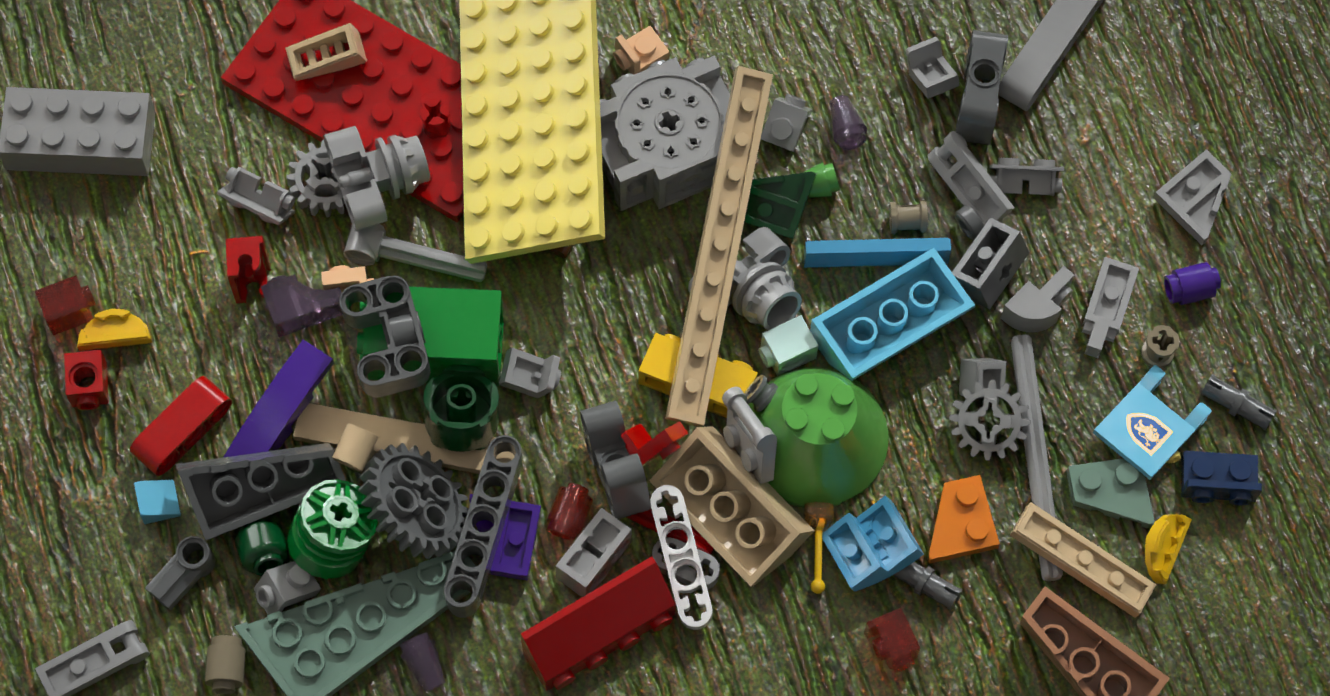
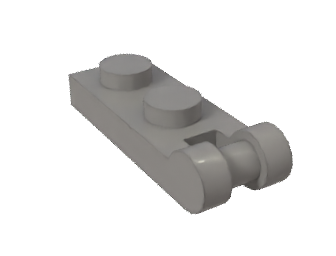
M956 131L950 132L944 138V144L941 147H935L928 154V160L961 203L964 206H970L975 211L984 226L990 217L1000 222L1015 208L967 148V143L963 136L956 133ZM952 155H953V156L956 158V160H957V162H956L954 165H952V164L950 163V162H951L950 157H951Z
M132 620L125 621L35 668L48 696H72L128 665L136 664L146 659L150 652L145 643L139 642L136 636L138 629ZM123 642L126 650L115 654L112 645Z

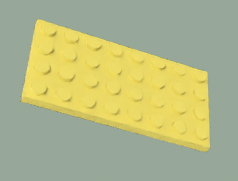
M459 0L465 260L470 264L605 239L596 0Z

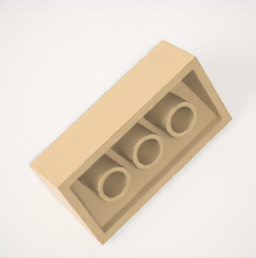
M713 426L697 427L684 441L681 448L649 480L656 489L663 485H671L681 491L690 524L751 587L790 558L815 531L768 482L760 484L751 471L748 472L744 468L740 455L734 447L730 448L725 438ZM669 494L663 495L672 505L678 503V499H671Z

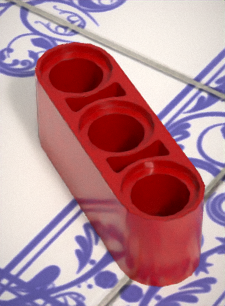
M206 376L197 378L136 437L131 444L130 452L156 476L165 474L228 412L232 405V399Z

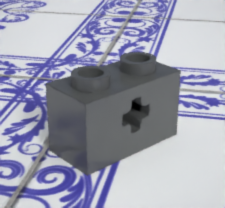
M990 217L956 265L952 273L973 302L991 309L1028 256L1029 251L1021 232Z

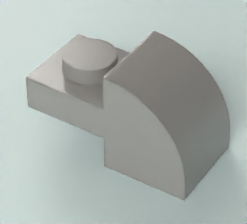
M1063 266L1040 290L1028 281L1005 304L1001 319L1012 328L1023 332H1040L1050 328L1058 321L1062 310L1060 306L1073 292L1070 286L1074 274Z

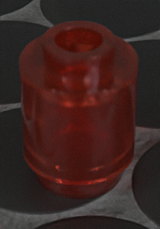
M568 483L567 487L560 486L546 519L549 523L546 530L550 534L569 541H574L576 535L581 534L593 503V498L588 495L589 490L575 483Z

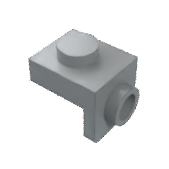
M937 37L906 49L909 76L927 99L959 86L958 74L942 56L941 42Z
M786 94L785 99L782 97L776 98L767 118L761 139L787 150L795 151L807 117H810L812 109L805 107L806 100L791 94Z
M511 348L506 351L499 385L535 398H540L553 391L560 381L561 370L558 369L560 357L552 355L543 359Z
M295 561L266 570L254 587L257 601L267 614L280 610L282 612L287 606L315 597L321 590L315 577L301 569Z

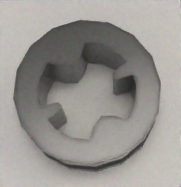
M764 375L758 376L744 393L747 396V404L753 403V409L756 412H761L771 402L778 386L774 383L768 384L767 377Z

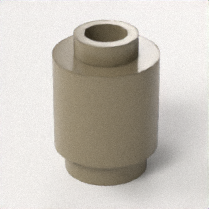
M230 635L212 637L211 645L207 647L205 684L212 687V692L232 694L235 693V688L243 686L246 649L242 647L241 638Z

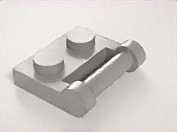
M732 387L722 397L723 403L728 408L727 424L723 429L725 441L730 448L734 447L741 457L744 468L748 472L751 471L760 484L774 480L777 437L770 428L763 426L749 407L747 396L740 387Z

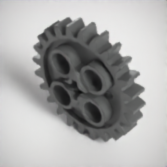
M401 443L397 448L391 444L385 450H379L366 463L364 467L366 471L359 477L364 482L359 488V492L367 495L361 504L372 509L367 518L371 520L377 519L379 525L376 531L386 530L388 532L387 542L391 543L395 539L399 541V550L401 552L409 546L413 557L418 556L421 552H423L426 559H429L434 554L437 557H441L445 552H450L458 545L465 517L469 510L467 507L462 506L468 499L467 496L457 492L462 484L452 482L450 478L453 475V471L448 470L444 472L441 469L443 462L441 459L433 463L429 451L421 456L416 445L408 451L404 443Z

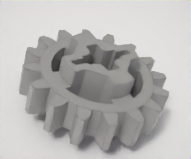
M322 140L320 148H316L312 142L308 143L309 152L305 154L298 150L296 155L299 162H289V169L293 174L286 175L288 186H292L289 189L291 196L298 198L297 202L300 209L310 205L311 215L313 216L318 213L319 209L324 210L326 217H330L331 209L335 208L340 214H344L343 205L345 202L324 140ZM306 172L308 173L309 179L306 181L307 185L304 187L303 177Z
M990 380L988 388L984 389L983 385L978 381L975 382V393L965 388L962 394L966 400L964 402L954 401L953 405L960 411L959 414L950 415L949 420L958 422L959 427H956L951 433L952 435L962 434L963 439L959 443V447L962 448L970 444L972 446L971 456H976L981 450L984 451L985 460H990L992 452L997 451L1002 459L1006 457V447L1013 451L1019 449L1014 441L1016 438L1024 440L1027 438L1028 435L1021 430V427L1031 424V420L1022 418V413L1028 410L1029 406L1018 405L1017 401L1022 395L1020 392L1012 396L1008 394L1010 384L1005 383L1000 390L996 389L995 380ZM984 396L983 407L977 412L967 411L975 399ZM999 397L1009 403L1014 414L1004 412L999 406ZM991 402L993 415L1000 418V423L993 426L989 437L987 423L981 422L980 418L988 413ZM966 425L974 426L981 433L982 443L972 437ZM1003 428H1014L1011 435L1005 441L996 444L999 431Z

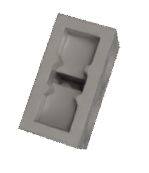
M601 508L557 563V580L581 597L594 591L632 543V529Z

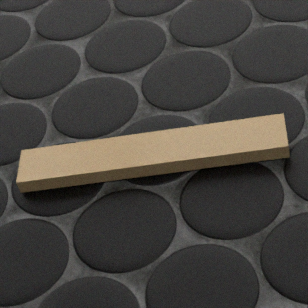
M311 403L307 405L297 418L293 438L296 441L312 444L329 443L332 447L337 448L342 434L349 423L363 428L378 437L374 445L376 453L381 449L385 450L391 444L397 448L401 443H404L408 451L416 445L421 456L427 451L430 452L433 463L441 459L443 461L442 467L476 474H480L488 449L487 446L483 450L456 452L439 448L431 442L425 424ZM501 452L495 459L501 463H507L513 460L515 456L510 452Z

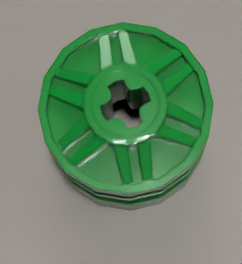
M340 479L325 480L311 487L303 497L297 514L291 523L287 538L290 555L301 569L312 576L324 579L341 578L354 571L361 562L372 537L376 533L378 520L368 519L367 516L372 512V509L361 504L367 495L359 492L360 487L352 482Z

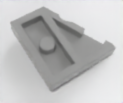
M1206 149L1156 191L1154 199L1189 234L1203 245L1208 239L1232 174Z

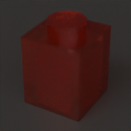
M76 275L35 291L46 323L53 336L94 319L90 307L95 306L96 303L88 285L81 287Z

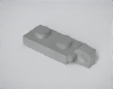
M1104 257L1083 321L1084 327L1082 332L1090 335L1084 354L1099 358L1104 341L1114 342L1126 312L1139 271L1138 267Z

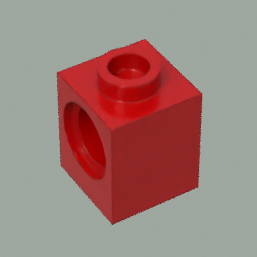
M102 351L64 353L66 396L72 408L93 410L98 408L99 405L109 404L107 362ZM84 378H95L92 385L79 387L80 381Z

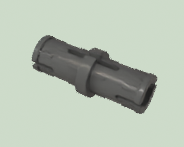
M1213 374L1200 394L1229 409L1228 414L1234 417L1238 414L1261 427L1264 431L1277 411L1247 395L1249 391L1242 388L1240 391Z
M915 562L893 575L913 587L914 593L919 596L925 594L947 607L950 611L957 604L963 592V589L937 576L933 568L929 566L924 568Z

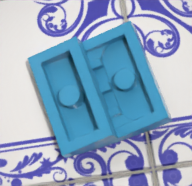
M887 496L881 498L857 518L851 513L846 514L822 533L824 543L853 591L864 589L894 575L924 555L894 503Z

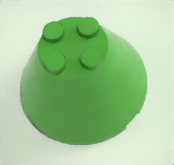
M799 368L785 372L770 380L768 384L774 383L778 388L766 408L761 412H756L753 409V403L749 404V407L763 426L770 428L777 437L774 480L768 483L788 504L812 509L838 506L857 494L863 493L874 482L883 467L889 440L886 418L872 393L857 380L851 381L839 371L828 368Z

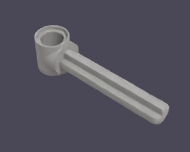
M381 224L355 231L352 225L343 253L348 260L360 265H373L382 257L476 282H482L487 271V263L485 261L470 264L465 260V256L387 237L386 231Z

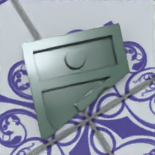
M1124 458L1067 467L1066 473L1073 506L1089 511L1098 510L1105 516L1118 520L1120 517L1141 523V527L1147 529L1153 526L1155 520L1146 478Z

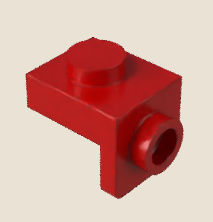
M679 421L664 429L652 439L643 425L638 424L622 433L621 438L625 442L628 453L630 455L637 453L642 465L659 455L664 460L681 448L678 441L685 437L688 432Z

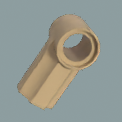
M348 423L332 459L354 471L362 473L365 470L366 463L376 454L374 445L378 437L363 428Z

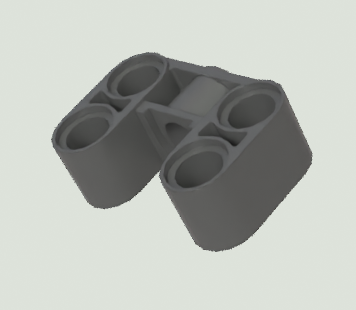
M974 29L972 31L964 77H967L965 91L962 95L955 130L956 133L963 136L966 142L990 145L999 104L998 92L1006 56L1008 35ZM977 79L987 80V81H991V82H989V83H982V82H979Z
M394 275L347 287L339 298L345 322L350 327L356 329L382 324L388 346L387 350L368 354L359 361L357 375L363 391L372 397H383L424 385L430 376V365L424 345L426 342L419 315L415 311L407 282L402 277ZM394 292L403 295V298L396 303H390L385 300L389 294ZM355 302L367 304L363 311L352 312L349 310V307ZM411 360L422 363L421 367L414 372H408L403 369V366ZM373 370L385 372L383 378L378 381L366 379L367 375Z
M614 400L581 410L580 417L586 446L592 464L596 467L604 487L612 516L619 520L651 510L647 481L640 458L637 453L632 455L628 453L625 442L621 438V434L626 430L617 401Z

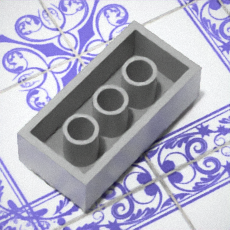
M6 87L0 131V158L5 169L149 176L156 114L150 93Z

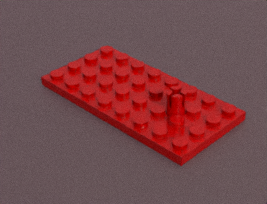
M279 0L221 76L222 84L320 142L324 140L323 135L356 126L367 153L376 150L375 139L381 137L385 144H388V136L397 135L408 138L416 135L421 142L426 156L430 181L419 184L413 193L409 195L458 223L464 214L461 64L351 0ZM351 23L358 30L367 62L299 81L294 80L286 47ZM348 42L343 43L345 51L350 50ZM329 47L331 56L337 55L335 47ZM320 49L315 50L317 61H322ZM301 54L304 67L309 66L307 54Z

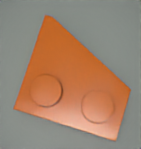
M977 475L945 482L928 554L929 564L998 549L1000 543L981 476Z

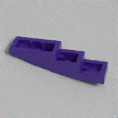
M303 339L261 396L224 457L279 450L293 432L291 427L314 398L312 392L334 365L333 358Z

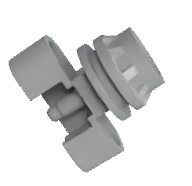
M356 126L323 135L325 147L355 231L387 222V214L380 192L388 190L392 199L395 200L400 198L399 190L402 189L403 193L407 195L413 193L419 184L430 181L426 156L421 142L416 135L408 138L397 135L388 136V144H385L381 137L375 139L376 150L367 153Z
M761 227L743 239L745 250L749 255L741 261L736 260L728 306L733 303L735 311L744 316L750 323L761 324L765 329L770 330L793 319L801 307L802 299L800 294L794 289V281L783 268L790 257V248L768 227ZM693 277L688 285L689 293L691 292Z

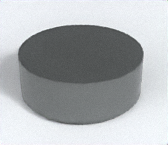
M968 205L955 212V219L960 228L969 239L974 241L984 227L983 222Z

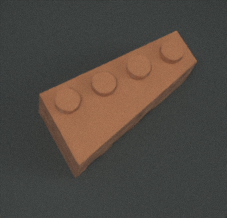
M1046 586L1021 618L1020 624L1080 696H1158L1170 679Z

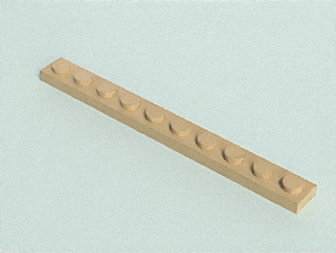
M738 66L734 72L665 417L667 420L680 421L681 423L696 427H702L705 423L773 74Z

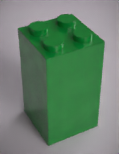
M409 287L426 342L424 345L430 365V376L427 383L432 378L434 380L437 376L441 375L443 370L450 366L468 365L480 369L492 383L494 382L495 385L500 386L504 331L502 291ZM394 292L389 294L385 300L390 303H396L403 298V295ZM360 302V311L366 308V303ZM382 324L363 328V332H358L357 354H360V360L368 354L388 349ZM411 360L403 366V369L408 372H414L421 367L422 363ZM373 370L367 375L368 380H380L385 375V372Z

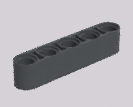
M498 436L488 446L445 583L444 596L447 608L452 615L460 618L472 616L480 606L522 469L521 447L519 442L511 436ZM501 452H510L515 456L513 460L507 463H501L495 459ZM491 486H500L504 489V492L498 497H489L485 494V491ZM482 520H488L494 524L492 529L487 532H479L475 530L474 526ZM470 555H478L483 559L482 563L476 567H468L464 565L463 561ZM459 590H468L472 593L471 598L464 603H458L452 599L454 593Z

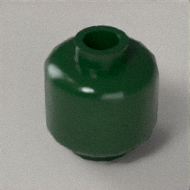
M258 519L244 525L235 537V547L242 566L246 571L263 576L266 570L283 565L289 556V549L283 531L276 522Z

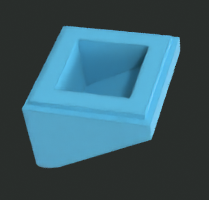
M174 480L134 482L139 512L144 524L181 516Z

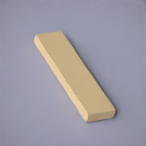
M1032 502L1025 507L1010 533L1011 537L1135 618L1142 612L1156 586L1155 583Z

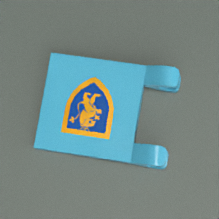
M1154 365L1146 373L1141 381L1093 431V434L1149 480L1153 478L1191 435L1205 423L1211 413V409L1201 402L1184 420L1154 396L1152 392L1160 385L1161 379L1165 376V372L1157 365Z

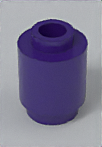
M1207 262L1172 270L1170 275L1164 276V287L1171 304L1179 303L1180 305H1185L1215 297L1217 289L1221 288V280L1215 267L1211 268Z

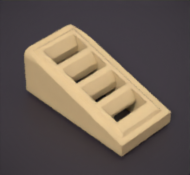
M351 23L285 48L295 81L351 68L367 62L360 34ZM348 42L350 50L345 51L343 43ZM334 46L337 55L331 56L329 47ZM320 49L323 60L318 62L315 50ZM301 54H307L309 66L304 67Z

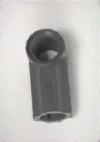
M198 536L184 538L178 544L176 554L145 587L146 591L171 611L200 578L209 575L213 571L216 563L215 554L204 539ZM196 550L204 551V557L200 562L196 564L187 563L188 557L192 552Z

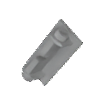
M998 158V165H989V169H997L996 176L990 175V177L1003 193L1022 194L1023 180L1029 181L1028 194L1054 196L1055 192L1061 193L1062 178H1056V171H1064V167H1055V160L1034 159V166H1019L1020 159Z
M231 167L225 178L230 183L217 191V195L227 199L231 205L245 208L259 215L263 221L280 225L295 214V210L291 209L295 203V197L291 196L289 190L267 181L264 183L263 190L261 191L258 189L261 177L242 167L237 169Z

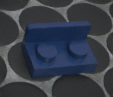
M1183 451L1181 455V497L1192 498V501L1196 503H1211L1214 499L1229 500V503L1232 505L1243 506L1256 502L1262 492V484L1258 483V455Z

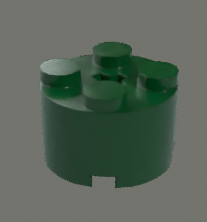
M468 365L450 366L444 369L441 375L437 376L434 380L432 378L427 383L424 391V419L427 433L433 445L456 452L483 450L489 445L499 423V393L495 383H492L480 369Z

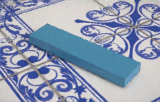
M912 238L805 242L804 268L905 265L932 248H935L945 264H948L951 254V239Z

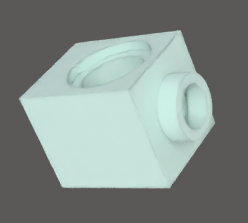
M802 315L762 333L761 347L758 351L764 365L767 368L772 367L778 376L816 359L818 344Z

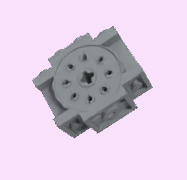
M715 55L707 59H695L683 69L676 57L668 61H656L642 72L635 75L629 73L619 77L611 84V99H600L602 168L614 190V199L620 211L651 198L654 199L658 209H661L712 187L730 93L720 76L721 67Z

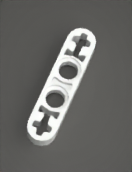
M663 485L652 493L650 502L678 614L682 623L687 628L693 630L702 629L711 622L713 609L684 497L676 487ZM669 494L671 499H678V503L673 504L675 519L683 516L684 521H672L662 527L660 522L668 521L665 508H658L657 504L662 502L663 495ZM674 529L683 530L688 536L686 545L681 549L670 548L666 543L667 534ZM689 565L696 569L697 578L693 584L684 586L677 582L675 574L679 567ZM702 588L703 593H697L695 596L698 606L706 607V612L701 613L702 620L694 621L692 616H685V612L690 610L688 596L680 599L679 593H692Z

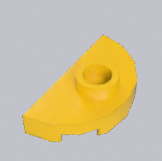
M108 309L95 314V318L88 322L84 329H81L77 347L79 351L148 344L152 343V339L147 325L139 317L125 309Z
M1163 515L1154 522L1146 536L1145 563L1148 574L1155 584L1166 585L1192 521L1191 518L1185 515Z

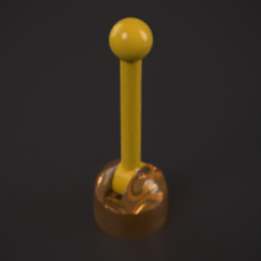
M822 502L804 505V519L815 530L814 580L811 582L810 588L816 594H820L825 590V583L822 580V531L830 527L834 518V505Z

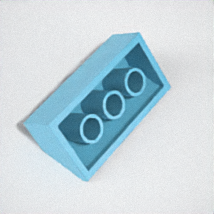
M932 248L812 319L810 331L818 344V349L829 365L853 381L972 310L975 304L935 248Z

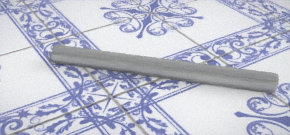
M1017 335L1012 338L1011 347L1017 392L1022 394L1019 399V406H1029V409L1022 413V418L1031 420L1030 425L1022 426V431L1028 435L1024 440L1031 500L1033 504L1055 518L1032 338L1029 335ZM1039 555L1042 579L1044 581L1060 580L1063 570Z

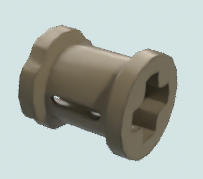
M920 201L919 204L897 205L896 202H889L890 234H896L898 230H920L921 233H927L928 214L926 201Z
M1160 325L1154 327L1148 333L1146 341L1142 346L1141 355L1144 362L1150 367L1157 365L1160 368H1165L1174 358V352L1179 347L1180 340L1178 334L1169 326Z

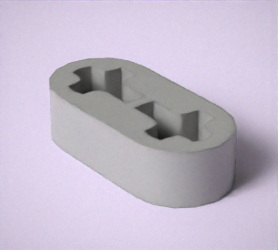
M666 538V543L670 548L681 549L686 545V543L678 539ZM659 540L653 547L652 556L661 573L669 577L666 564L662 562L663 555L660 554L662 548ZM697 549L701 566L703 564L709 565V573L712 574V576H704L707 589H710L718 582L720 573L719 563L712 555ZM683 565L676 571L675 578L683 584L691 585L696 580L697 571L688 565Z

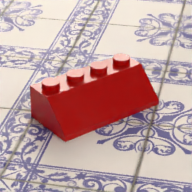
M653 556L520 634L523 655L546 691L553 687L559 690L568 686L576 679L575 674L585 668L589 670L598 668L608 660V654L619 648L621 651L630 649L641 640L640 635L650 629L657 632L673 621L672 616L676 612V603Z

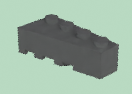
M329 443L175 464L205 540L301 503L310 488L322 481L335 479L346 481L339 462L332 459L335 451Z

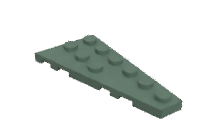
M455 551L421 562L418 566L396 574L392 572L381 576V579L363 585L360 583L306 601L302 606L284 612L280 610L268 614L264 619L249 624L245 622L234 626V628L285 696H332L448 610L444 596V587ZM466 557L463 561L464 565L468 567H476L469 557ZM459 590L454 593L452 599L458 602L468 595L470 591Z

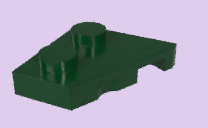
M804 172L752 179L744 222L758 227H768L772 232L794 239L817 173Z

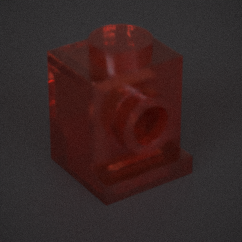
M901 608L866 622L864 634L867 639L874 636L875 639L871 642L879 661L885 660L889 669H893L895 673L906 670L915 664L914 659L918 657L920 646Z

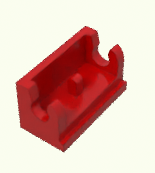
M263 236L226 239L227 277L236 303H246L248 296L247 286L251 282L260 284L259 292L261 297L264 298L268 292L267 271H271V263Z

